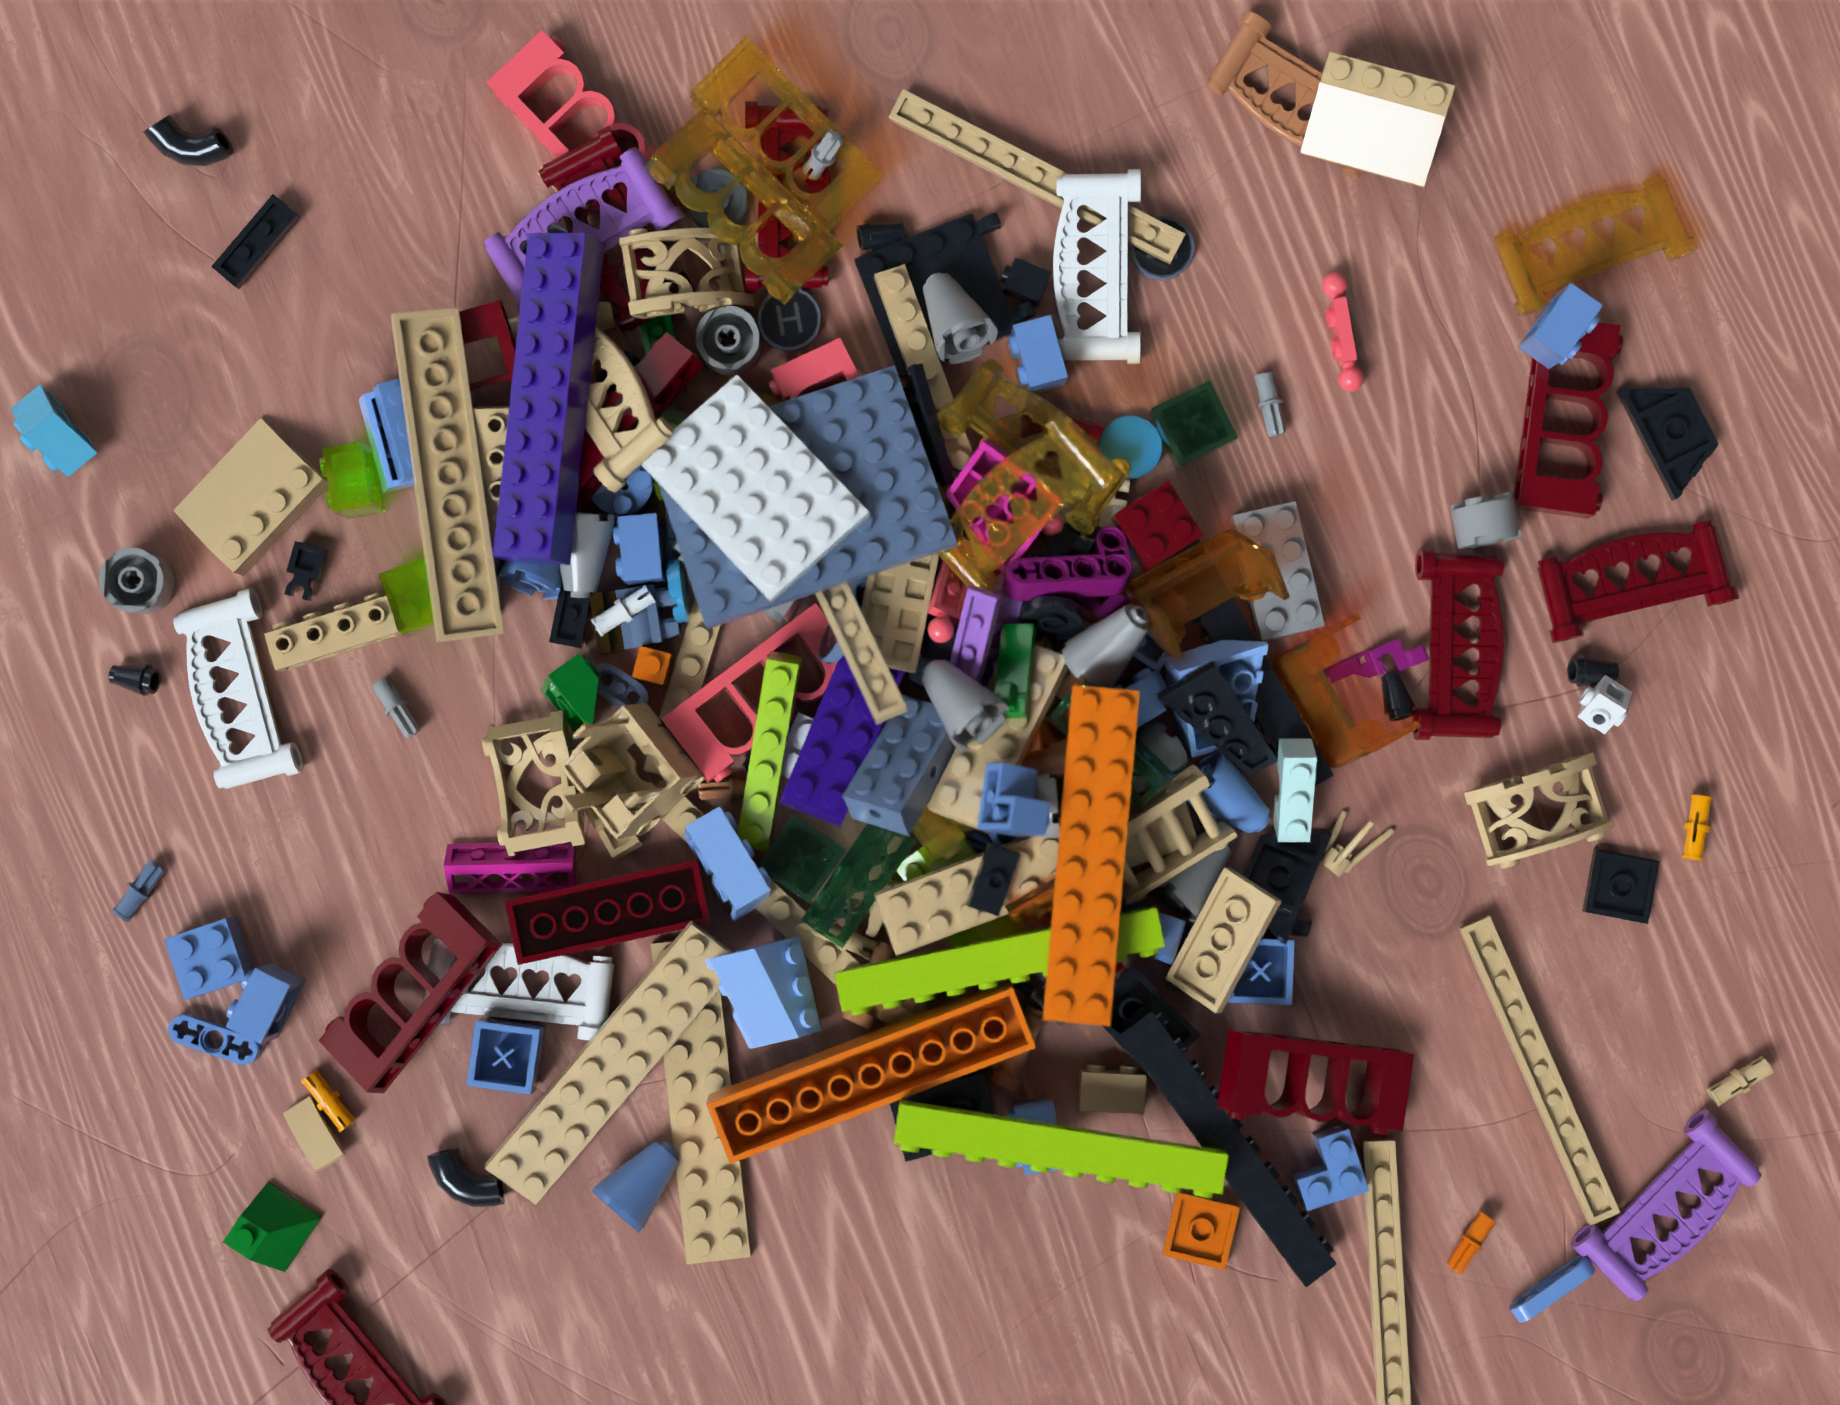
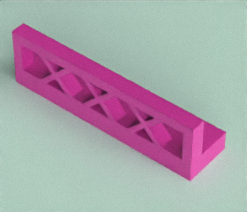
M571 842L518 851L515 856L509 857L506 847L500 846L499 843L447 844L443 867L448 893L548 892L576 886V846H572ZM522 873H530L536 878L533 881H524L518 876ZM553 873H568V880H556L551 877ZM489 874H498L504 879L500 882H493L486 877ZM454 875H466L472 880L470 882L455 883Z

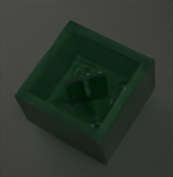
M1210 380L1153 407L1149 412V416L1161 437L1162 443L1176 471L1233 444L1238 439Z
M793 813L757 865V868L763 867L768 876L810 904L847 849Z

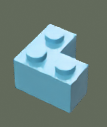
M41 384L11 408L16 419L13 424L22 434L19 437L21 441L31 451L37 449L44 455L42 456L43 461L54 472L59 469L69 477L98 453L92 440L69 419L63 405Z

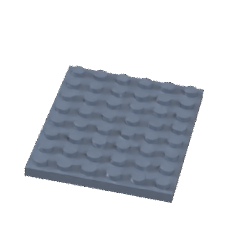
M895 365L769 406L774 414L870 514L863 523L772 603L659 485L706 630L957 547V540Z

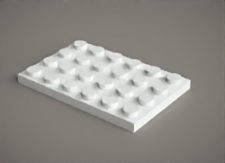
M738 375L674 429V433L670 435L671 439L641 464L771 603L870 516L869 511Z

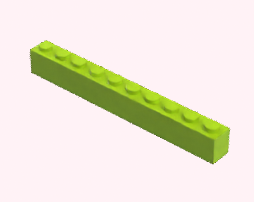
M1157 906L1121 912L1116 963L1126 961V955L1139 952L1140 957L1159 954V948L1165 947ZM1051 927L837 970L834 976L842 1012L850 1011L851 1016L870 1012V1006L882 1004L883 1009H890L902 1006L901 1000L914 998L915 1003L934 999V993L946 991L947 996H954L966 993L965 987L978 985L979 990L997 987L999 980L1009 978L1011 983L1030 980V974L1043 972V977H1047Z
M904 1100L899 1102L893 1143L899 1144V1149L907 1152H919V1148L931 1149L932 1155L950 1158L952 1153L964 1154L965 1160L983 1163L985 1158L998 1160L997 1164L1004 1167L1016 1168L1017 1163L1029 1164L1030 1170L1049 1173L1050 1168L1063 1170V1175L1075 1178H1082V1174L1087 1173L1096 1175L1095 1179L1108 1183H1115V1178L1128 1180V1185L1147 1188L1148 1183L1161 1185V1190L1172 1193H1180L1181 1188L1194 1190L1193 1195L1205 1198H1213V1193H1223L1228 1154L1225 1150Z

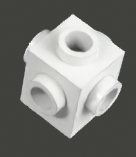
M1605 675L1594 688L1587 687L1581 695L1579 703L1582 705L1578 718L1583 720L1588 726L1606 734L1613 725L1618 727L1624 721L1628 714L1627 708L1632 691Z

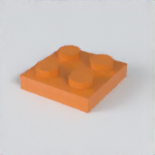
M1182 1191L1175 1193L1162 1255L1226 1270L1240 1206L1211 1198L1199 1197Z

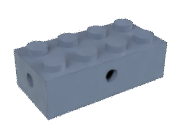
M903 695L902 698L907 707V712L887 721L843 794V798L852 819L909 836L930 801L956 746L952 744L933 703Z

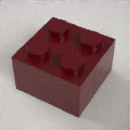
M1169 480L1111 517L1115 527L1124 533L1127 545L1144 573L1203 536V533Z

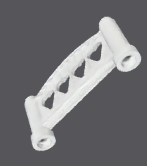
M1128 169V173L1063 174V177H1057V196H1063L1064 204L1057 226L1053 254L1055 298L1061 325L1064 330L1063 339L1057 340L1063 361L1127 360V364H1140V332H1127L1128 202H1141V169ZM1081 205H1087L1107 218L1086 233H1082L1077 229V223L1080 220L1077 215V209ZM1081 238H1088L1107 252L1089 264L1081 265L1077 261V255L1081 252L1077 248V242ZM1081 270H1087L1107 283L1086 298H1082L1077 294V288L1080 285L1077 280V274ZM1082 302L1090 304L1107 315L1087 330H1081L1077 326V320L1080 317L1077 307Z
M253 588L238 591L237 596L181 611L178 615L173 616V624L177 633H184L187 636V672L194 709L203 733L217 759L220 761L221 766L219 769L214 770V779L218 788L229 789L283 773L291 776L303 771V761L297 745L294 742L281 745L249 624V621L262 618L261 602ZM209 635L231 642L214 662H210L207 659L208 649L203 645L204 638ZM216 666L239 673L222 693L216 691V680L211 675L212 669ZM224 697L247 704L230 724L224 722L223 714L225 711L219 705L220 700ZM231 728L255 734L252 741L238 755L231 751L233 742L228 739V731Z
M434 939L433 945L430 947L428 968L441 980L458 958L439 939ZM502 943L503 945L485 966L484 976L470 993L468 989L464 992L440 1023V1025H450L451 1012L577 1025V1039L590 1040L608 1019L614 971L613 957L593 955V962H585L567 954L517 965L513 943ZM494 966H501L504 970L508 967H513L517 970V978L502 996L491 976V970ZM527 969H532L535 973L544 970L549 974V981L534 999L523 980V973ZM560 972L565 973L568 977L572 974H577L581 977L580 986L566 1003L555 983V976ZM425 989L424 1000H425V999L428 997V995L430 994L426 989Z

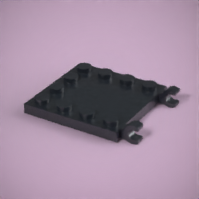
M997 212L989 214L978 221H975L973 213L854 259L900 379L909 376L874 280V274L905 264L934 346L935 343L923 286L926 280L935 273L950 274L994 321L998 331L994 342L1011 335L1012 327L1016 323L1036 316L1032 301L1023 303L1010 310L982 239V235L1001 228ZM944 358V361L940 360V363L948 361L949 359Z

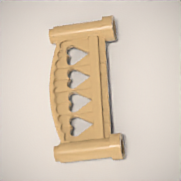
M596 327L592 365L595 361L600 360L601 369L607 371V378L603 382L589 385L585 429L605 458L594 467V473L607 489L616 493L626 484L625 479L671 439L670 435L674 433V430L664 418L655 419L648 394L632 363L617 344ZM616 384V392L623 395L622 403L619 406L601 409L609 386ZM631 407L632 416L639 419L638 427L634 430L616 433L624 411Z

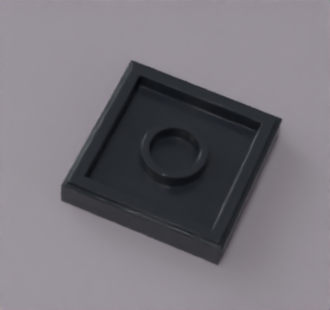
M1593 849L1582 912L1648 924L1659 861Z

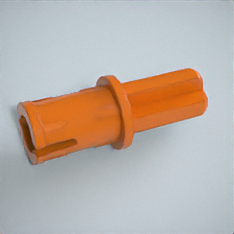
M1478 1211L1477 1216L1465 1234H1460L1462 1239L1447 1260V1265L1457 1273H1463L1478 1249L1482 1251L1481 1245L1497 1222L1481 1211Z

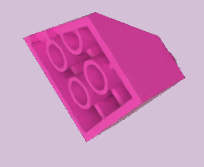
M989 438L981 443L945 494L968 527L978 537L983 548L996 562L1004 577L1010 563L1023 556L1066 497V494Z

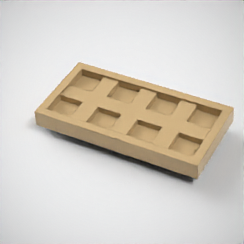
M939 553L867 577L861 613L888 668L911 673L916 672Z

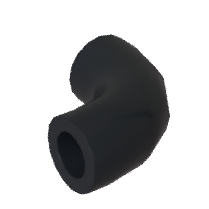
M171 115L143 131L148 140L164 156L183 165L208 166L225 160L233 154V147L228 137L219 128L212 127L201 134H190L182 130Z
M458 1148L446 1149L427 1155L429 1167L437 1185L453 1200L472 1207L504 1204L505 1195L502 1181L493 1174L478 1175L470 1172L464 1166Z

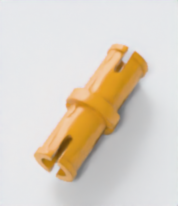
M1692 794L1688 822L1684 823L1683 828L1687 831L1682 858L1703 861L1706 833H1710L1711 826L1707 825L1712 797Z
M318 1069L301 1081L318 1102L317 1108L320 1111H325L339 1132L357 1120L340 1100L341 1094L338 1090L333 1091Z

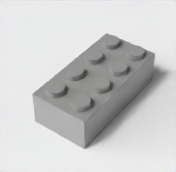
M1296 501L1231 516L1228 519L1256 640L1263 642L1325 627Z

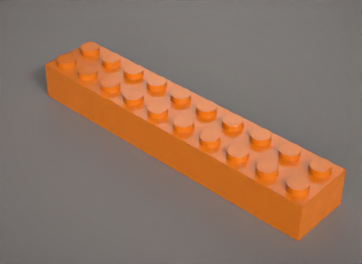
M1072 685L1043 1020L1110 1026L1140 691Z
M1011 980L999 983L997 987L978 991L708 1095L706 1106L729 1163L732 1164L1036 1048L1013 983H1011Z

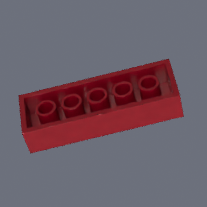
M697 860L504 901L517 965L681 930L690 921L698 926L710 923Z

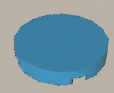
M1123 416L1113 420L1103 430L1098 443L1099 457L1103 465L1111 474L1118 475L1119 478L1126 480L1139 479L1149 474L1158 464L1162 454V440L1157 429L1148 420L1138 416Z
M678 558L669 559L667 567L669 596H671L673 603L677 604L672 609L673 615L678 623L690 622V597L684 564Z

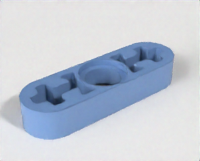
M183 1014L175 1017L168 1027L169 1036L174 1042L240 1065H247L256 1061L262 1052L261 1044L224 1025L192 1014ZM187 1021L189 1022V1029L199 1031L202 1026L205 1028L201 1031L200 1035L189 1033L183 1037L181 1036L182 1030L178 1029V1025L184 1024ZM217 1030L223 1035V1044L220 1048H212L208 1044L207 1036L210 1031ZM231 1041L236 1045H243L249 1042L248 1048L253 1050V1053L242 1057L243 1051L233 1047L229 1049V1053L226 1050L229 1048Z
M1577 1256L1515 1299L1510 1304L1509 1309L1519 1323L1526 1322L1589 1279L1596 1269L1587 1256Z

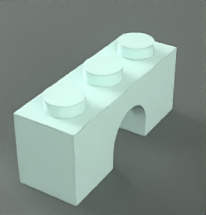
M1279 739L1277 769L1280 789L1279 795H1275L1273 824L1278 842H1310L1317 756L1312 739Z

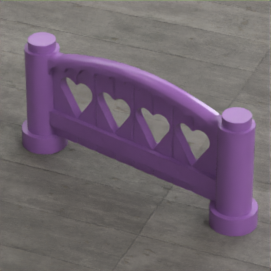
M636 147L620 156L622 163L619 167L584 177L549 196L525 216L508 236L503 237L498 232L484 241L486 245L485 250L518 302L515 307L519 313L526 254L522 252L521 245L524 241L528 240V233H549L550 225L554 223L559 224L563 217L568 216L573 222V233H587L605 243L604 252L619 244V238L629 236L628 232L631 230L643 229L651 223L656 231L669 230L686 218L680 207L673 205L645 156ZM620 182L627 186V213L605 203L603 200V193L606 190H614L615 185ZM593 199L597 200L600 204L599 230L578 220L575 215L579 207H586L587 203Z
M1707 1109L1701 1110L1692 1116L1684 1127V1132L1693 1141L1603 1232L1595 1224L1592 1226L1588 1224L1580 1229L1571 1241V1247L1580 1256H1587L1627 1298H1632L1634 1301L1642 1299L1647 1294L1646 1280L1679 1260L1707 1235L1720 1219L1741 1184L1751 1187L1762 1176L1759 1172V1167L1717 1125L1718 1120ZM1699 1168L1720 1172L1723 1175L1722 1183L1714 1185V1190L1709 1195H1704L1702 1192L1698 1173ZM1676 1191L1698 1195L1701 1199L1700 1205L1697 1208H1692L1691 1214L1686 1218L1681 1217L1679 1214ZM1653 1214L1676 1218L1678 1221V1227L1673 1231H1669V1235L1665 1240H1658ZM1630 1237L1650 1240L1655 1243L1654 1252L1646 1254L1644 1262H1635Z

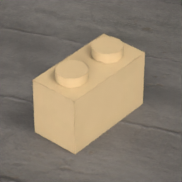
M1090 1063L1087 1064V1069H1079V1111L1144 1114L1146 1074L1140 1072L1138 1066L1120 1065L1119 1070H1106L1107 1065Z

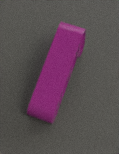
M1107 526L1099 531L1091 550V555L1016 559L1008 566L1002 590L1008 598L1015 601H1028L1041 596L1080 598L1118 595L1123 592L1132 571V562L1126 537L1119 528Z

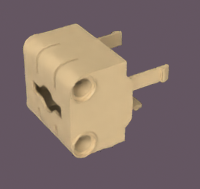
M647 702L623 705L613 716L601 724L588 725L585 722L572 735L575 739H585L572 751L571 756L560 767L580 793L566 795L561 799L571 812L592 807L616 839H623L624 837L635 835L641 836L654 828L666 813L704 780L705 776L690 757L685 754L683 748L669 730L664 727L662 721ZM634 743H636L643 754H650L657 758L660 764L657 767L660 770L659 774L668 784L667 787L657 789L653 782H645L639 778L636 771L637 762L628 751Z

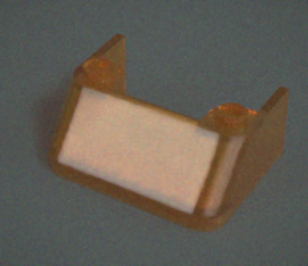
M1232 529L1221 531L1134 578L1125 586L1130 603L1133 606L1142 607L1148 613L1150 622L1148 632L1155 643L1177 660L1183 657L1178 644L1181 643L1182 638L1186 635L1184 624L1234 596L1254 602L1262 599L1265 593L1270 591L1284 601L1290 598L1274 553L1237 530Z
M1358 613L1343 619L1278 655L1272 663V668L1330 768L1343 767L1380 750L1421 727L1418 721L1407 722L1387 733L1385 727L1376 720H1365L1354 726L1325 675L1323 669L1332 665L1339 656V645L1333 634L1361 619Z

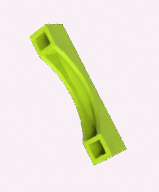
M771 651L766 659L737 835L740 841L746 839L752 849L768 851L772 842L784 755L798 689L802 656Z

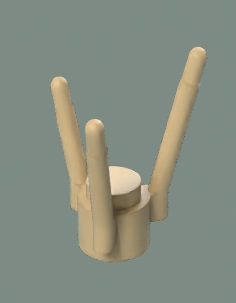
M1343 810L1331 832L1330 841L1320 863L1338 877L1343 872L1348 874L1355 864L1394 833V829H1388L1352 858L1353 855L1350 853L1367 835L1375 823L1370 820L1345 849L1339 844L1332 848L1347 816V811Z

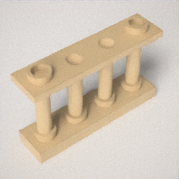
M1194 764L1129 805L1127 837L1135 834L1151 866L1134 875L1125 858L1123 894L1121 899L1127 905L1142 900L1148 892L1212 852L1225 848L1231 840L1238 837L1236 832L1224 821L1216 823L1201 794L1205 788L1210 786L1206 775ZM1186 800H1190L1206 830L1197 836V840L1192 843L1189 841L1174 813L1175 807ZM1159 817L1163 818L1179 850L1168 854L1164 858L1161 857L1146 829L1149 823Z

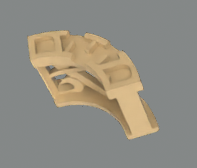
M720 225L713 228L672 229L649 233L647 229H635L628 232L629 236L619 238L630 296L628 305L631 316L647 319L684 313V306L699 308L700 312H708L725 306H736L743 310L755 308L753 295L745 292V279L738 240L743 239L742 232L731 230L730 225ZM675 243L669 250L664 245ZM718 245L721 247V253L718 251ZM640 248L651 249L653 257H643L641 261L647 266L655 267L653 271L637 270L634 250ZM686 249L701 257L711 268V271L701 278L697 292H693L690 283L683 276L675 272H668L673 262ZM713 277L718 279L713 282L716 286V291H713L709 286V280ZM639 279H649L645 299H642ZM671 282L678 285V293L673 294L669 291Z
M563 710L550 712L549 717L500 726H495L494 724L487 725V737L482 738V745L485 756H490L499 797L501 827H497L498 842L500 846L506 847L508 856H515L518 851L571 842L572 846L584 845L585 825L583 809L571 812L563 802L560 808L552 805V813L548 812L554 797L559 796L562 798L566 795L580 793L560 767L571 756L570 748L573 747ZM550 731V733L545 734L535 742H532L528 736L530 734ZM521 736L527 749L523 752L520 746L510 743L514 748V752L512 755L507 756L502 750L500 740ZM541 752L546 760L550 754L555 756L556 762L552 767H547L542 762L539 756ZM532 761L545 774L561 778V784L553 787L545 795L541 809L530 803L517 790L523 773ZM505 764L513 766L508 778ZM512 802L520 809V811L514 814ZM535 819L539 820L537 832L516 836L515 829L519 821H525L526 827L524 831H528L534 825ZM546 824L564 826L562 828L545 830Z
M1593 752L1567 758L1537 769L1535 773L1522 776V781L1518 775L1481 785L1464 792L1467 805L1471 804L1488 857L1486 860L1488 866L1499 864L1501 869L1520 864L1518 859L1556 849L1585 838L1587 842L1606 837L1605 831L1615 827L1613 820H1608L1592 766L1597 765ZM1559 781L1562 784L1560 791H1567V796H1560L1553 792L1555 782ZM1539 786L1541 792L1553 801L1565 802L1560 818L1550 831L1533 827L1519 819L1520 816L1529 810L1533 803V787ZM1518 794L1523 798V803L1517 810L1511 812L1509 809L1517 806L1511 802V798L1513 795ZM1584 800L1586 809L1576 807L1577 802ZM1484 801L1487 802L1500 819L1491 823ZM1583 813L1588 814L1590 824L1583 825L1580 822V817ZM1507 824L1511 828L1503 832L1501 840L1512 836L1516 842L1512 848L1500 851L1493 830ZM1569 825L1576 830L1563 835ZM1528 837L1543 841L1527 846Z

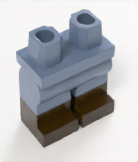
M648 585L647 588L655 598L656 603L649 605L632 616L633 620L629 623L624 621L602 637L596 630V626H594L598 653L600 655H609L639 649L640 646L649 647L665 644L666 639L682 635L680 623L675 618L662 619L661 608L677 605L673 603L671 596H669V589ZM642 587L590 593L593 618L614 606V601L620 598L622 601Z

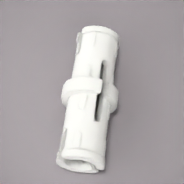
M644 585L622 601L620 598L614 601V606L590 620L602 637L624 621L627 623L632 621V616L649 605L656 603V600L651 595L647 586Z

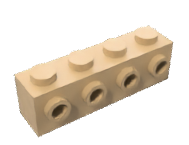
M481 406L472 408L491 539H495L509 406Z
M383 592L374 593L364 597L365 602L353 606L352 602H346L334 606V612L322 615V612L319 611L303 616L304 621L292 625L291 621L273 625V631L265 633L264 636L275 671L285 672L405 634L394 598L388 595L383 596Z

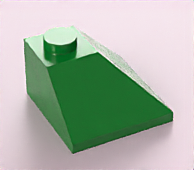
M579 653L550 673L541 689L542 693L557 711L563 710L566 722L574 733L585 722L588 725L593 724L599 679L596 676L598 672L594 664L588 658L583 659Z
M267 1182L240 1215L223 1243L250 1261L285 1272L322 1217L272 1183Z

